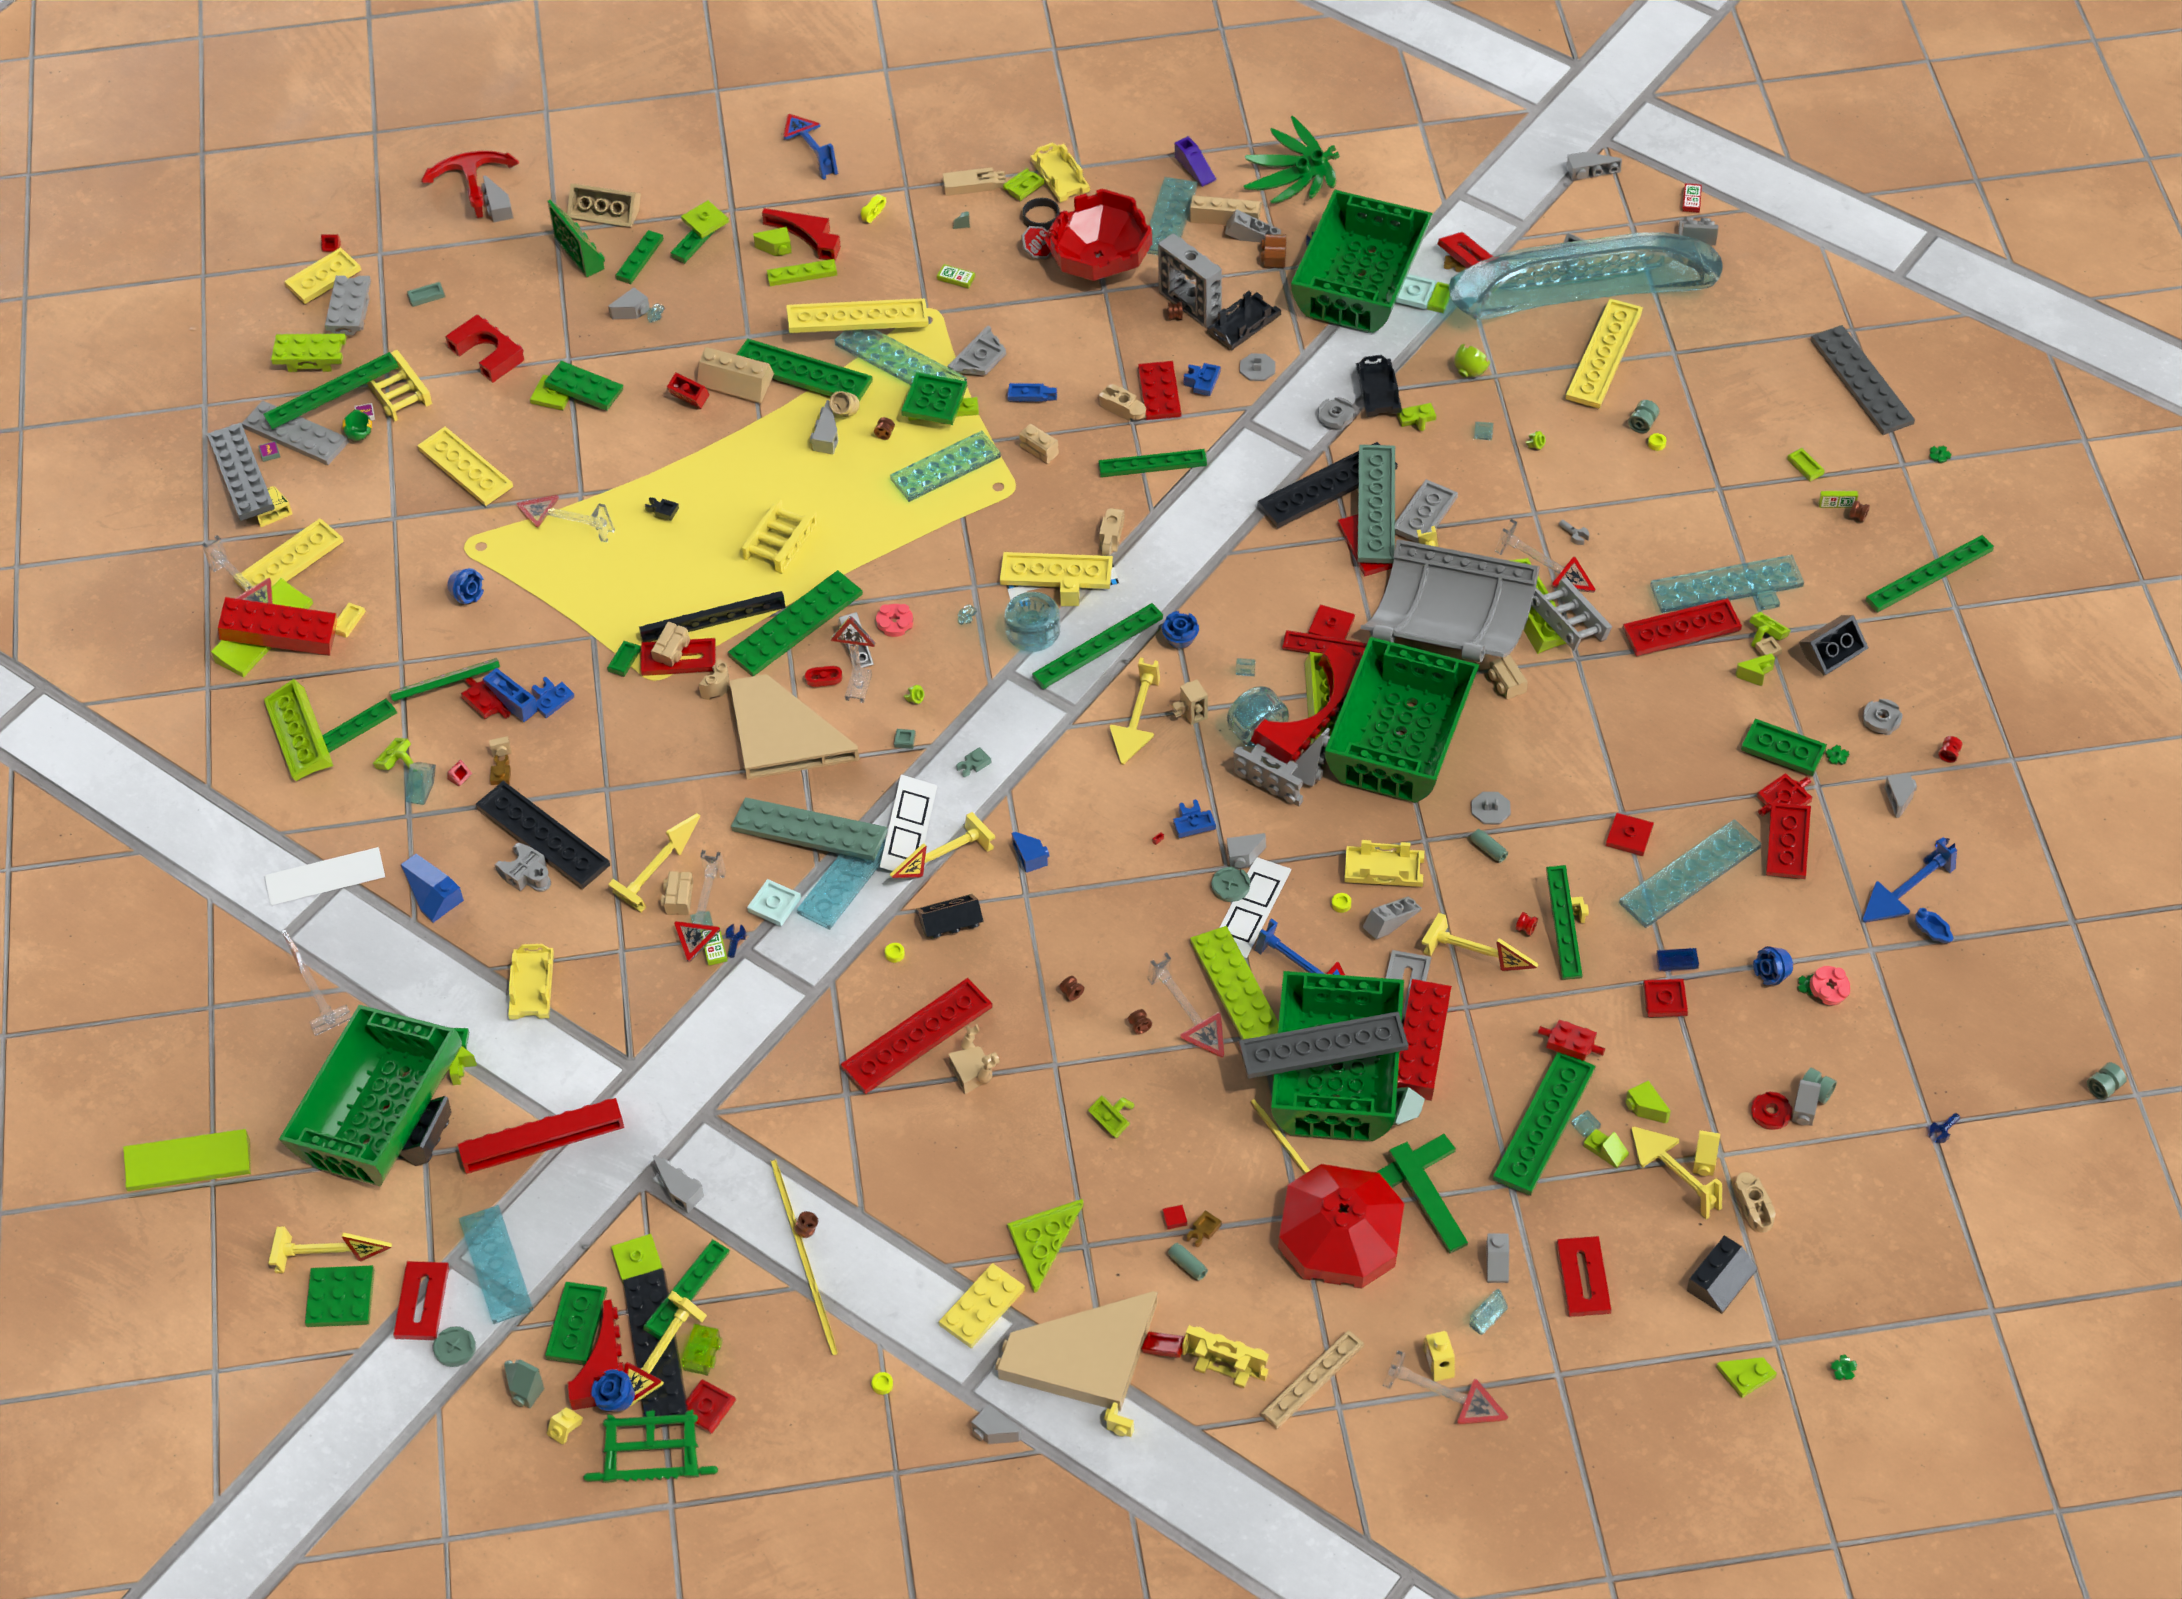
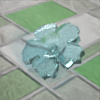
M658 303L654 304L647 312L648 321L653 323L654 320H660L662 318L661 313L665 310L664 306Z
M970 604L966 605L958 612V623L961 625L964 622L971 623L973 621L972 616H975L977 609Z

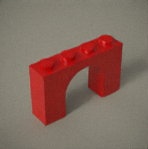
M478 314L445 336L448 349L459 357L476 345L485 343L495 345L497 347L496 350L479 362L481 374L492 383L525 361L524 350L521 345L514 343L508 335L505 336L497 327H493L487 319L480 317Z

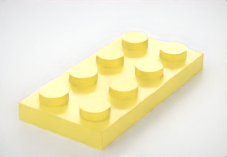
M339 248L284 282L286 287L306 304L333 288L336 276H346L349 278L361 271V267L342 248Z
M992 1263L941 1318L939 1326L972 1349L1025 1291V1285Z

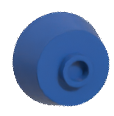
M472 568L457 570L448 579V591L461 604L477 602L484 592V589H482V580L484 578Z
M1175 611L1166 617L1162 625V632L1171 646L1186 648L1196 638L1199 632V625L1191 613L1187 615Z
M1766 946L1757 952L1759 954L1757 959L1753 960V967L1756 976H1760L1764 981L1763 984L1778 985L1791 975L1793 960L1785 949Z
M615 1369L605 1371V1375L599 1381L595 1380L592 1386V1397L596 1405L605 1411L621 1412L626 1410L632 1404L635 1397V1390L630 1377L625 1372Z

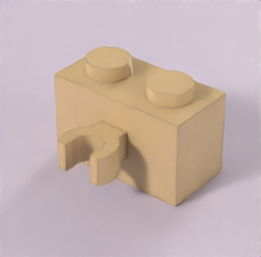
M1196 679L1180 686V701L1172 704L1174 708L1172 712L1175 717L1184 714L1191 725L1207 719L1208 695L1199 681Z

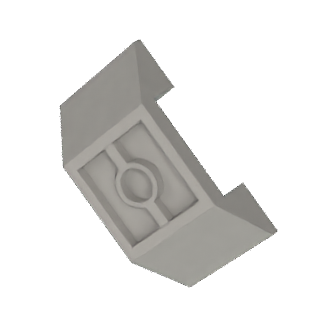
M1683 217V220H1679V243L1716 245L1719 225L1715 224V221H1711V218H1700V221L1693 220V217Z

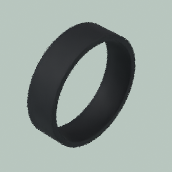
M1048 198L1032 199L1023 207V222L1027 227H1044L1048 231L1059 215L1060 208L1055 201ZM1039 206L1052 208L1057 213L1054 219L1044 223L1033 222L1025 215L1030 209Z

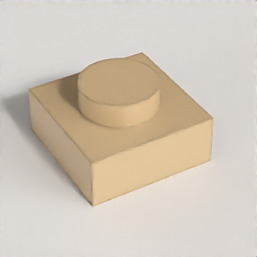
M1773 637L1756 643L1755 648L1761 656L1772 653L1775 657L1782 653V648Z
M508 736L489 740L493 757L495 755L504 756L512 753Z

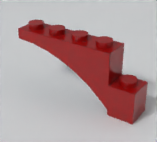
M767 208L763 209V225L776 228L787 227L789 233L796 235L809 244L818 253L819 259H834L836 261L841 248L840 236L829 234V218Z
M612 1299L603 1300L602 1328L593 1353L579 1374L572 1381H568L569 1401L572 1410L597 1407L592 1397V1386L595 1380L599 1381L607 1370L615 1369L624 1372L623 1362H619V1357L623 1356L621 1343L618 1344L617 1338H621L620 1326L616 1325L615 1321L619 1319L618 1307L613 1306Z

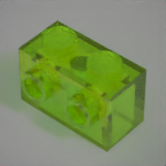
M694 1324L681 1360L684 1371L708 1376L710 1369H713L716 1363V1351L720 1350L723 1339L720 1338L719 1329Z

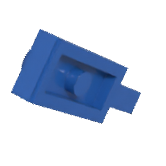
M1040 383L1009 384L1008 401L1057 400V388H1048V386Z

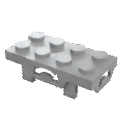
M346 276L335 277L325 323L326 330H330L334 334L354 335L356 331L364 329V320L370 300L368 295L371 283L370 276H357L355 278H347ZM346 328L351 329L352 332H348V330L342 329L338 332L336 331V329Z
M1259 744L1255 746L1251 753L1245 751L1244 747H1237L1233 752L1235 773L1240 778L1251 781L1257 787L1265 788L1271 794L1284 798L1290 804L1297 806L1302 804L1303 796L1300 795V788L1303 786V780L1292 775L1298 768V764L1289 761L1286 765L1264 753L1266 748ZM1261 758H1266V761L1271 765L1278 764L1281 767L1277 770L1276 768L1268 767L1261 761Z

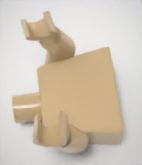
M977 1024L973 1028L966 1026L967 1033L961 1042L963 1050L949 1054L950 1066L965 1094L982 1084L988 1083L992 1078V1068L1000 1063L996 1052L985 1056L981 1047H975L973 1044L974 1035L979 1032Z

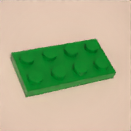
M560 361L544 381V386L606 411L621 394L624 386L564 361Z
M1755 718L1741 746V751L1814 776L1826 751L1827 744Z
M573 1282L565 1283L545 1354L546 1360L586 1365L590 1358L603 1310V1300L606 1299L607 1287Z

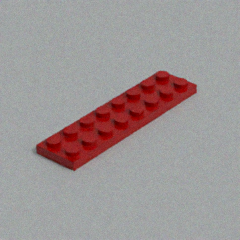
M966 978L841 1063V1068L867 1094L993 1007L992 1002L969 978Z

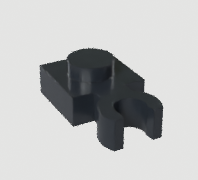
M650 497L649 502L652 505L645 504L647 512H655V516L672 521L679 510V503L663 498L661 502H658L656 498Z

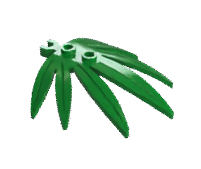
M1291 116V120L1303 143L1276 129L1271 128L1270 130L1272 135L1282 145L1303 156L1275 154L1245 155L1247 161L1257 165L1290 167L1244 185L1246 190H1267L1295 182L1270 201L1271 204L1284 201L1296 195L1310 183L1313 177L1315 179L1309 191V199L1313 198L1320 191L1324 176L1329 188L1333 189L1336 185V175L1328 161L1338 159L1340 157L1339 152L1332 153L1336 151L1334 145L1323 152L1313 135L1294 116Z

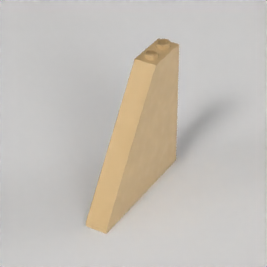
M767 674L730 680L747 780L859 760L858 746Z
M1152 1291L1011 1332L1009 1339L1004 1340L1002 1358H998L995 1370L998 1371V1379L1110 1409L1113 1402L1118 1403V1411L1121 1412L1141 1353V1347L1145 1341L1158 1303L1157 1292Z

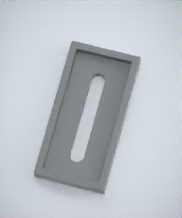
M1392 950L1386 978L1403 979L1404 970L1406 968L1412 969L1406 1001L1402 1009V1023H1404L1412 979L1427 981L1431 957Z

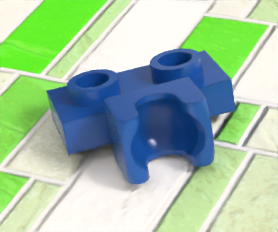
M1204 363L1201 369L1200 366L1188 365V374H1184V385L1193 388L1194 393L1211 396L1220 375L1221 366Z
M544 677V688L533 685L531 691L537 699V710L545 718H548L572 700L574 693L563 682L554 687V684L547 677Z
M1196 799L1193 800L1194 806L1192 808H1186L1184 803L1179 804L1180 817L1173 819V824L1179 838L1216 829L1211 810L1201 812Z

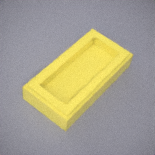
M348 603L337 618L335 634L347 638L366 612L365 608Z

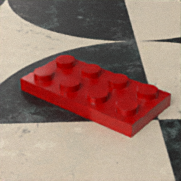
M1173 361L1138 364L1143 403L1146 407V420L1181 417Z
M1778 802L1771 803L1766 875L1806 879L1811 806Z

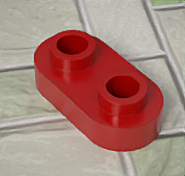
M838 666L810 668L805 673V681L811 687L836 685L843 679L842 670Z

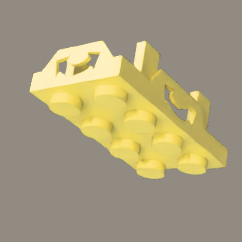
M1052 142L1037 148L1035 153L1030 155L1031 162L1059 202L1067 200L1069 196L1074 194L1081 195L1090 192V186L1083 177L1081 167L1076 163L1071 154L1068 153L1065 144L1057 146ZM1041 150H1042V151H1047V150H1049V151L1046 152V153H1039V151H1041Z
M1362 840L1361 847L1347 846L1345 882L1423 887V874H1420V863H1424L1425 851L1410 850V843L1401 842V845L1371 843V840ZM1375 847H1380V849L1390 850L1392 848H1396V851H1382L1379 849H1375Z
M522 944L518 949H514L509 981V1019H519L530 1015H536L539 1018H549L554 959L553 948H548L543 944Z
M1188 1326L1183 1342V1355L1189 1353L1200 1357L1195 1366L1196 1371L1205 1374L1206 1370L1210 1369L1235 1378L1234 1385L1245 1388L1250 1376L1263 1381L1266 1380L1268 1369L1265 1366L1268 1362L1269 1354L1259 1348L1253 1349L1240 1341H1231L1220 1334L1209 1333L1201 1327ZM1216 1361L1226 1362L1236 1369V1373L1230 1372L1231 1370L1227 1366L1219 1365L1218 1368L1213 1364Z

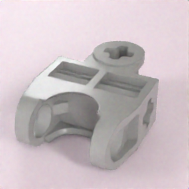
M516 843L512 847L513 852L518 856L515 861H498L494 865L498 874L519 891L526 885L538 892L546 891L551 886V879L548 876L549 873L544 855L527 845Z

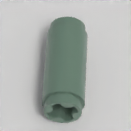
M1477 829L1471 835L1470 839L1495 861L1501 863L1508 856V851L1483 830Z
M1175 1243L1169 1249L1168 1254L1194 1279L1200 1281L1205 1277L1208 1269L1185 1247Z

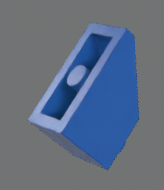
M1018 832L1011 833L1012 845L1026 873L1048 866L1047 858L1050 857L1049 851L1046 846L1043 847L1039 839Z

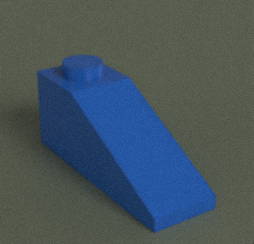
M495 668L483 678L485 684L506 708L521 721L525 722L537 712L536 698L499 669Z

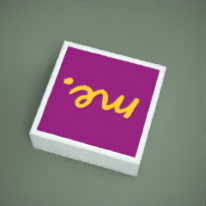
M372 403L354 406L355 410L358 409L367 414L370 420H375Z

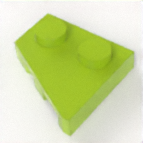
M1764 1357L1718 1362L1716 1366L1741 1398L1771 1381L1777 1375Z

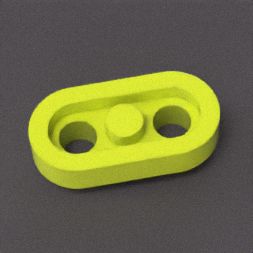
M879 194L872 197L871 201L861 210L862 220L871 223L884 209L886 198Z

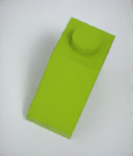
M787 227L753 233L755 248L773 256L792 253Z
M1649 1080L1627 1091L1626 1105L1629 1110H1633L1637 1117L1661 1123L1669 1122L1671 1111Z

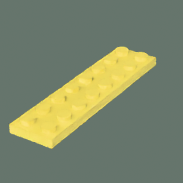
M925 298L787 305L789 333L928 326Z
M1609 299L1568 389L1566 400L1600 409L1641 317L1643 307Z

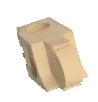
M1111 384L1099 394V404L1103 409L1128 421H1131V418L1139 420L1146 416L1145 404L1138 401L1136 395L1122 387Z
M1110 508L1106 511L1105 517H1103L1099 546L1103 556H1110L1112 551L1117 552L1125 517V511L1122 509Z
M1742 1172L1737 1176L1735 1188L1739 1195L1738 1200L1749 1226L1756 1232H1767L1773 1227L1776 1214L1775 1209L1759 1178L1756 1179L1752 1174ZM1760 1218L1764 1219L1765 1223L1761 1224Z

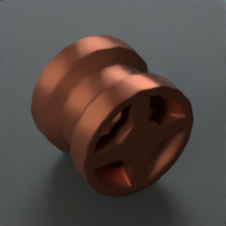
M1168 302L1169 320L1177 317L1183 319L1182 302L1177 304Z
M881 417L874 429V434L880 439H889L891 432L895 428V423L889 418Z
M1855 500L1849 517L1859 518V521L1864 522L1870 505L1860 504V501Z
M1074 976L1065 978L1059 986L1061 992L1066 993L1070 1001L1078 999L1085 990L1081 983H1077V979Z
M1144 1009L1136 1010L1128 1017V1022L1130 1025H1133V1030L1136 1034H1143L1152 1027V1021L1147 1018V1013Z
M810 1211L802 1212L795 1224V1232L803 1238L811 1237L818 1225V1218Z

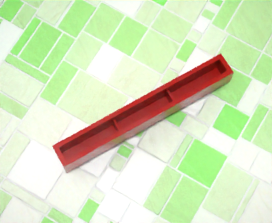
M606 1099L600 1103L585 1105L582 1108L572 1111L568 1110L555 1116H547L538 1121L526 1122L523 1125L506 1128L493 1134L489 1133L476 1139H468L458 1143V1148L465 1172L469 1174L624 1128V1123L617 1099Z

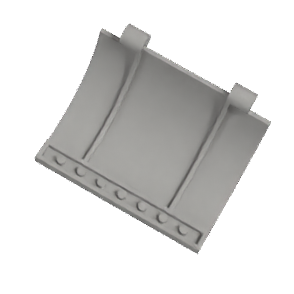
M1397 539L1393 567L1383 599L1374 616L1366 624L1361 625L1360 629L1373 631L1372 637L1389 642H1394L1395 636L1462 649L1463 659L1478 662L1483 661L1485 654L1506 657L1515 648L1527 622L1540 566Z

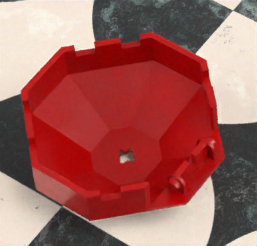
M1106 189L1096 190L1095 195L1088 196L1085 193L1075 196L1074 211H1061L1044 237V240L1062 272L1095 281L1138 268L1152 245V229L1150 225H1147L1141 209L1137 208L1134 197ZM1101 253V256L1097 258L1095 254Z
M1320 1164L1287 1186L1278 1249L1305 1280L1317 1278L1323 1279L1324 1283L1341 1285L1342 1282L1354 1284L1355 1288L1362 1289L1395 1267L1405 1203L1380 1173ZM1340 1205H1342L1343 1207L1348 1206V1213H1340Z

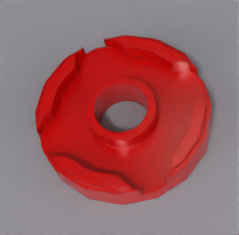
M1770 1091L1756 1096L1752 1102L1751 1115L1757 1125L1764 1129L1776 1130L1785 1127L1789 1123L1793 1109L1785 1096ZM1772 1107L1776 1109L1777 1112L1772 1114L1769 1113L1766 1109Z

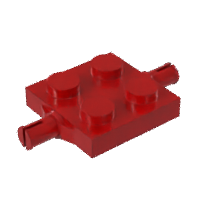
M472 677L465 680L470 688L461 693L462 699L484 719L496 713H500L505 719L510 717L511 713L505 709L506 706L483 680L476 682Z
M1786 773L1757 792V798L1765 804V806L1758 810L1759 815L1763 817L1770 812L1772 802L1807 805L1812 802V796L1804 788L1811 784V779H1808L1806 776L1798 782Z
M1560 1019L1552 1030L1542 1026L1539 1027L1538 1034L1549 1037L1546 1046L1548 1049L1583 1061L1591 1052L1602 1056L1605 1053L1606 1048L1595 1045L1594 1041L1597 1032L1588 1028H1583Z

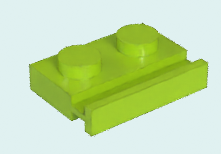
M1026 168L1003 184V190H1007L1010 195L1021 201L1044 185V179Z

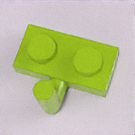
M1432 403L1403 408L1402 413H1397L1402 427L1417 424L1420 431L1425 430L1426 422L1436 420V413Z
M1762 612L1752 615L1749 621L1758 629L1751 643V646L1754 648L1756 643L1761 641L1765 632L1770 634V637H1773L1775 640H1782L1788 637L1791 632L1790 629Z
M395 738L373 762L376 769L389 770L401 758L410 771H414L417 768L406 753L407 748L411 745L406 738Z
M1101 1095L1088 1111L1115 1138H1118L1130 1124L1119 1111L1123 1107L1129 1110L1133 1109L1134 1103L1126 1098H1120L1113 1106Z

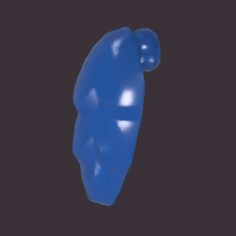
M1926 908L1918 909V912L1915 914V922L1922 932L1926 933L1932 940L1945 944L1952 942L1953 934L1950 931V925L1938 914L1927 911Z

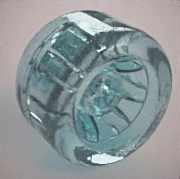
M1025 592L1011 599L1005 608L1006 636L1016 648L1027 652L1042 651L1052 646L1058 639L1061 629L1060 611L1058 605L1050 596L1040 592Z
M1266 686L1254 687L1244 692L1233 702L1227 714L1228 726L1241 742L1248 747L1256 746L1250 740L1254 730L1264 719L1273 722H1288L1289 711L1286 705L1272 689Z

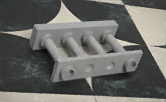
M1567 578L1560 580L1554 592L1543 595L1537 588L1535 589L1531 606L1573 651L1577 650L1581 639L1594 634L1600 641L1607 639L1612 628L1611 624ZM1560 597L1565 603L1554 607L1549 601ZM1572 610L1576 615L1575 617L1566 620L1561 615L1563 612ZM1583 622L1588 627V629L1577 632L1572 625Z

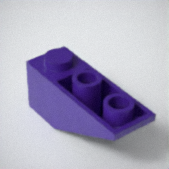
M1189 136L1174 142L1175 158L1202 187L1216 180L1198 145Z

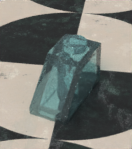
M423 762L410 764L406 802L425 805L434 784L435 764Z

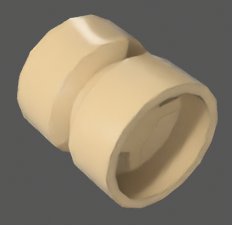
M843 391L834 393L829 401L830 408L834 413L845 416L856 414L860 406L859 400L854 394Z

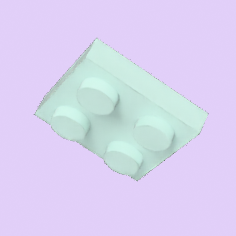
M1408 274L1396 302L1426 309L1436 286V281Z
M767 879L748 905L747 910L749 913L782 926L800 901L801 894Z

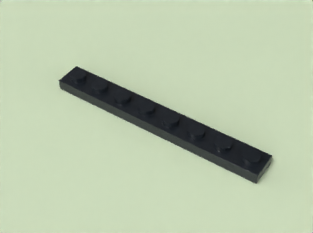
M782 591L773 592L639 626L642 642L658 640L667 622L682 626L688 632L783 609L786 608Z

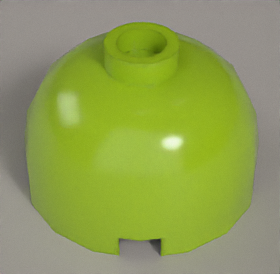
M1465 344L1460 345L1454 359L1455 366L1459 370L1458 373L1465 378L1482 375L1489 367L1490 360L1487 362L1485 360L1487 356L1480 350L1472 346L1466 348L1464 347Z

